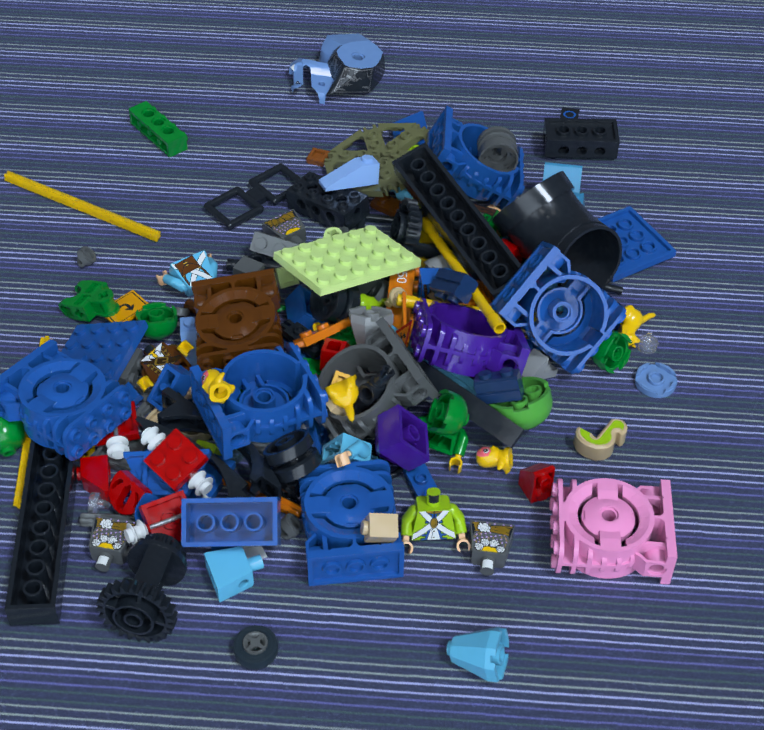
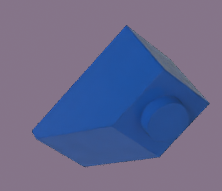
M166 363L147 401L159 411H163L165 408L162 406V390L167 387L179 392L184 397L191 387L190 372L183 366Z

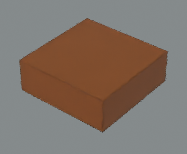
M312 148L306 158V162L324 167L325 158H329L328 153L330 151Z

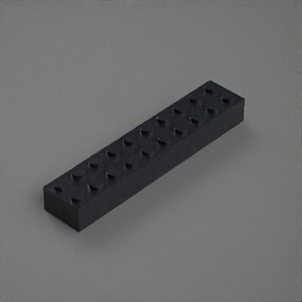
M426 142L392 161L396 176L411 196L418 201L420 208L492 302L522 265Z
M33 440L30 442L5 603V612L10 626L60 624L77 487L76 468L79 467L80 458L70 461L65 455L57 453L55 449L41 446Z

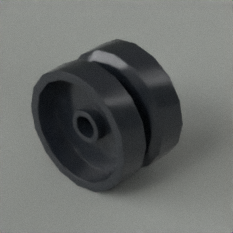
M358 286L324 296H319L312 290L309 300L311 314L316 320L332 324L348 318L349 309L358 307L361 304V294Z
M307 429L287 433L271 442L264 449L263 454L268 464L273 465L272 470L280 483L298 480L311 473L321 464L323 459L317 448L311 447L314 441Z

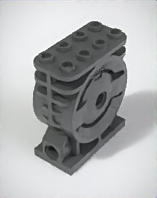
M383 317L376 321L379 328L366 337L365 344L353 345L341 350L327 362L320 376L315 373L319 386L323 390L331 385L336 370L351 376L356 374V385L358 388L369 381L372 376H376L383 365L391 367L388 373L392 369L395 371V375L386 383L384 394L376 399L372 405L367 406L362 413L355 415L353 422L349 421L347 416L332 413L326 406L328 417L322 425L326 430H330L329 437L331 440L342 433L349 434L363 441L368 438L373 439L375 438V427L379 414L398 404L407 410L409 406H416L428 396L433 400L440 396L403 340Z

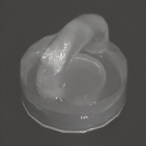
M652 331L639 337L640 343H637L638 350L645 354L656 352L658 340L652 335Z
M100 492L90 493L88 513H99L100 508H110V502L101 500Z

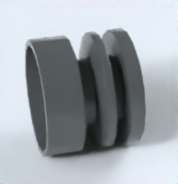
M501 126L485 129L477 140L478 160L497 171L510 172L515 170L518 164V151L513 132Z

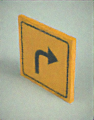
M132 290L115 300L119 304L120 310L114 316L107 317L106 319L109 322L131 321L136 317V311L139 310L140 312L143 310L142 306L149 303Z

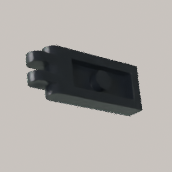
M289 319L281 323L282 336L289 342L300 338V333L309 330L299 322L294 323ZM322 339L310 346L300 348V350L312 359H315L321 355L324 340Z

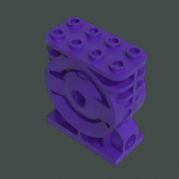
M422 297L419 301H415L413 313H415L413 318L414 324L410 340L411 348H413V357H415L416 362L421 363L424 358L428 361L429 365H435L449 372L469 377H475L482 370L495 372L500 371L504 367L519 368L522 376L531 349L521 327H514L507 322L505 331L501 334H496L487 322L484 314L479 310L459 304L438 303V301L434 300L430 307H428L426 298Z

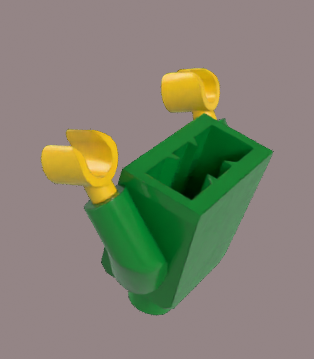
M428 415L418 417L427 423L429 448L450 456L454 454L455 457L450 459L448 469L450 471L452 465H457L459 467L457 474H459L463 463L461 457H464L468 445L466 431L462 428L452 435H440L429 430V427H432V423L428 422Z

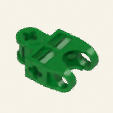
M93 280L79 281L75 286L77 295L63 299L58 304L65 316L90 322L95 316L112 317L120 310L119 304L113 298L114 293L109 289L107 283Z

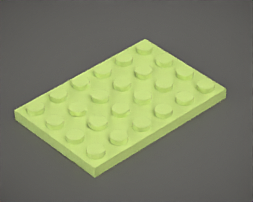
M373 225L350 230L342 234H335L324 239L320 238L313 242L301 243L298 246L283 248L274 252L273 256L277 263L319 296L421 267L420 258Z

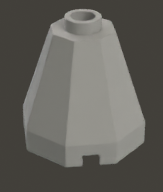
M366 306L349 309V320L356 345L365 344L366 337L379 328L376 321L383 317L392 327L394 319L392 310L379 306H371V309L366 310Z

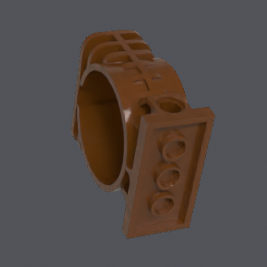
M274 268L191 282L196 311L197 365H199L201 371L215 367L224 369L233 358L248 351L260 349L274 350L276 346H281L284 350L282 326L277 312L280 308L281 296Z

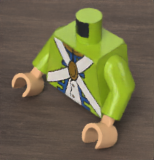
M436 487L427 489L426 496L416 497L414 505H410L403 514L401 536H403L402 542L409 544V554L413 552V545L409 541L410 537L412 540L456 539V535H458L459 539L456 542L457 550L460 552L459 544L461 542H466L468 550H470V541L465 536L467 528L464 514L456 504L450 503L449 496L441 495L440 489Z

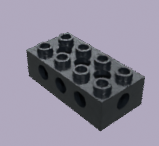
M544 119L543 144L545 157L617 159L620 140L616 119Z
M310 171L286 190L288 209H294L295 212L330 227L342 228L345 226L351 230L370 214L368 195L351 188L325 192L319 184V179L322 176Z

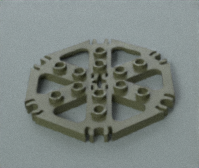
M377 123L378 128L373 124V128L370 130L364 127V132L361 129L330 150L328 153L329 158H325L324 162L326 172L329 174L334 171V168H339L354 158L371 155L380 163L378 184L351 189L366 194L368 197H383V192L386 196H389L388 192L390 190H395L398 193V187L402 191L405 189V186L396 176L392 161L411 151L408 149L420 140H424L427 144L428 128L426 129L425 126L421 128L420 124ZM383 131H403L385 145L382 137ZM361 139L365 141L368 151H349L344 149H347L356 140Z

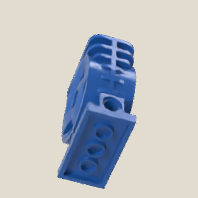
M446 106L428 132L427 145L466 195L477 200L490 201L494 206L500 202V209H504L517 196H520L525 188L523 185L525 176L523 174V148L517 147L518 164L513 171L501 172L484 165L478 160L477 140L479 135L488 127L474 123L463 125L462 122L453 118V108Z
M542 241L495 297L490 306L512 326L522 327L527 337L570 374H578L584 369L585 362L598 352L600 344L612 335V330L615 326L624 321L626 309L587 276L572 271L570 260L555 245ZM567 279H570L564 287L555 286L547 289L552 284L565 283ZM563 306V312L560 315H556L557 308ZM534 309H535V316H536V319H537L535 322H534ZM565 333H568V334L563 335V336H552V337L548 340V338H549L552 334H565Z
M49 339L0 374V417L8 422L22 421L24 429L31 440L41 446L55 449L57 453L65 455L70 461L81 458L85 452L97 445L101 439L113 432L121 423L128 420L132 414L129 387L120 385L115 379H110L92 363L71 358L58 351L57 342Z
M293 342L286 344V353L281 346L274 347V350H252L233 358L224 369L212 368L220 373L224 372V381L235 385V391L223 404L212 402L209 399V394L202 388V375L205 371H201L199 365L190 367L192 399L224 460L233 458L234 449L250 445L251 441L270 443L287 433L300 430L303 424L306 428L313 427V418L316 419L318 424H323L328 417L326 403L328 402L327 392L325 389H321L317 376L312 374L308 361L302 358L299 346L294 345Z
M382 459L350 462L351 464L337 468L336 463L319 465L311 473L299 479L302 520L307 538L305 547L309 586L404 577L405 549L401 533L398 532L399 538L394 543H364V535H361L360 530L361 521L369 513L396 514L390 465L387 461Z

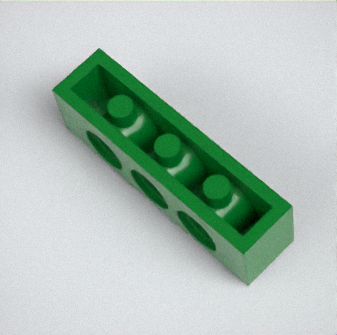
M145 101L128 109L130 123L169 158L188 149L186 133L170 122L155 106Z

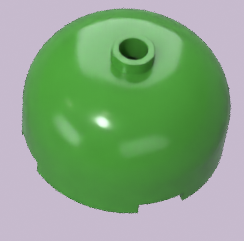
M522 377L524 386L522 400L488 405L524 430L537 427L548 418L553 406L552 393L548 382L538 377Z

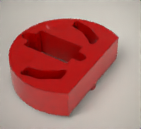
M128 470L118 471L112 478L109 487L110 502L113 508L123 515H134L135 507L145 493L152 494V491ZM129 491H132L126 504H124L123 502L127 497Z

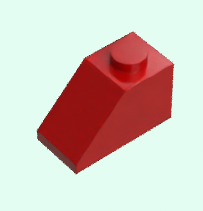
M108 455L80 458V467L76 468L78 481L82 480L84 490L105 504H111L109 497L111 468Z

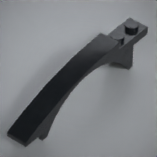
M425 361L419 363L438 392L447 389L464 398L471 421L510 448L515 446L524 433V429Z
M170 387L162 390V406L165 409L157 414L158 424L171 430L177 428L180 432H198L211 435L194 402H190ZM252 443L237 448L250 466L251 474L249 479L252 482L250 494L256 497L259 493H263L267 497L281 498V484L257 448Z
M140 416L135 419L142 432L148 427L157 426L159 433H164L167 437L173 431ZM188 438L198 449H205ZM212 454L207 463L214 467L222 476L227 486L228 498L254 497L250 494L249 484L225 462Z

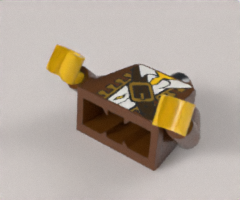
M187 340L182 341L179 345H167L162 342L156 347L154 345L146 346L144 349L146 356L140 362L143 366L141 378L137 381L141 390L145 392L146 389L155 385L166 363L183 366L189 371L192 365L185 357L188 356L190 350L194 349V347Z

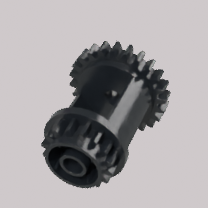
M404 198L399 203V209L396 210L393 218L390 238L417 257L431 259L441 255L434 243H419L422 218L427 216L419 208L420 206L416 199Z
M162 533L147 534L145 539L140 538L138 542L132 545L127 555L128 565L136 574L134 580H127L126 578L122 582L115 580L113 584L108 583L106 588L103 587L96 602L98 604L96 611L100 612L99 618H105L103 624L112 625L111 631L119 630V636L127 634L129 640L132 637H136L138 642H141V639L144 638L148 643H150L152 638L159 642L160 637L166 639L168 634L171 635L178 619L176 618L178 611H175L176 604H170L172 598L167 597L162 588L163 586L179 583L187 571L186 552H183V546L175 538Z

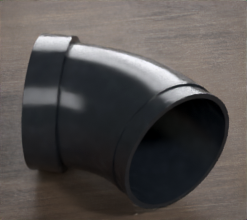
M564 171L550 176L525 192L491 220L501 236H507L511 243L518 247L521 256L525 260L529 258L542 241L550 243L561 250L560 252L570 260L572 271L587 276L601 289L611 281L619 267L622 257V243L619 235L595 218L582 205L572 192L575 187ZM567 279V280L565 281V283H557V284H558V286H563V287H564V286L566 285V283H567L570 279Z

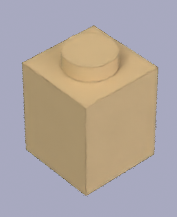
M369 513L361 521L360 530L361 535H364V543H394L399 538L398 514Z

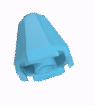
M494 627L455 635L452 641H448L447 655L450 656L452 663L486 681L498 683L499 680L503 679L508 663V654H505L504 648L509 647L507 629Z

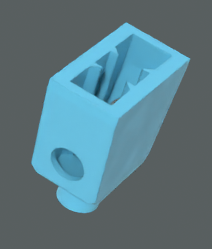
M240 546L204 553L206 569L219 602L254 585L253 571L264 568L260 554L247 558L244 549Z

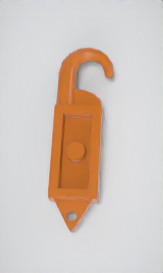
M349 317L331 325L328 322L316 326L317 330L313 332L307 330L300 333V338L293 340L294 345H298L299 348L307 347L340 332V330L351 326Z

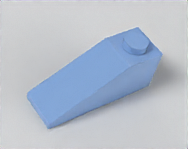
M371 155L354 158L319 179V184L325 192L376 185L379 182L380 163Z

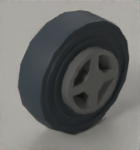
M260 625L244 628L234 639L233 651L235 658L243 667L258 670L267 667L274 661L278 653V641L275 634L269 628Z

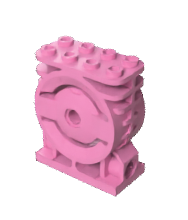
M557 478L556 483H552V497H550L549 510L552 511L550 529H552L553 534L550 537V548L553 549L551 568H555V573H561L562 566H569L570 574H575L577 569L592 577L613 579L626 576L636 570L642 576L659 577L660 584L670 585L677 561L670 480L661 479L659 487L640 485L638 488L626 482L610 478L592 479L578 486L577 480L571 479L570 487H563V479ZM579 514H581V525L578 520ZM635 526L637 530L632 536H630ZM625 541V546L621 547V542Z

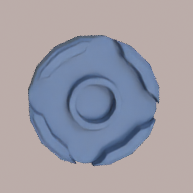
M657 362L655 364L645 363L636 371L635 385L640 392L649 397H668L677 387L678 382L675 371L665 364Z

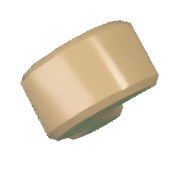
M611 419L597 437L577 427L573 443L579 454L594 461L605 460L613 453L615 444L618 446L624 444L628 429L627 424L620 419Z

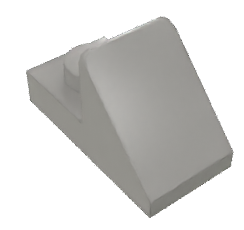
M534 348L529 354L521 379L522 377H538L542 379L555 377L558 369L551 364L546 355Z

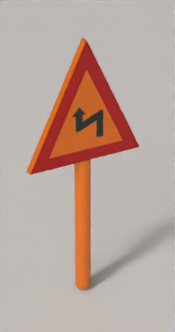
M403 291V327L395 332L408 348L414 320L407 323L406 292Z

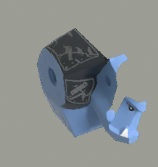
M359 33L327 35L322 44L319 62L298 58L290 64L289 74L293 75L292 93L294 89L303 85V68L311 69V84L319 96V104H325L327 94L369 93L384 75L385 59L383 51Z

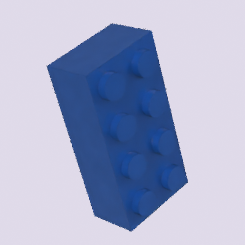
M182 498L181 545L183 547L281 546V498Z

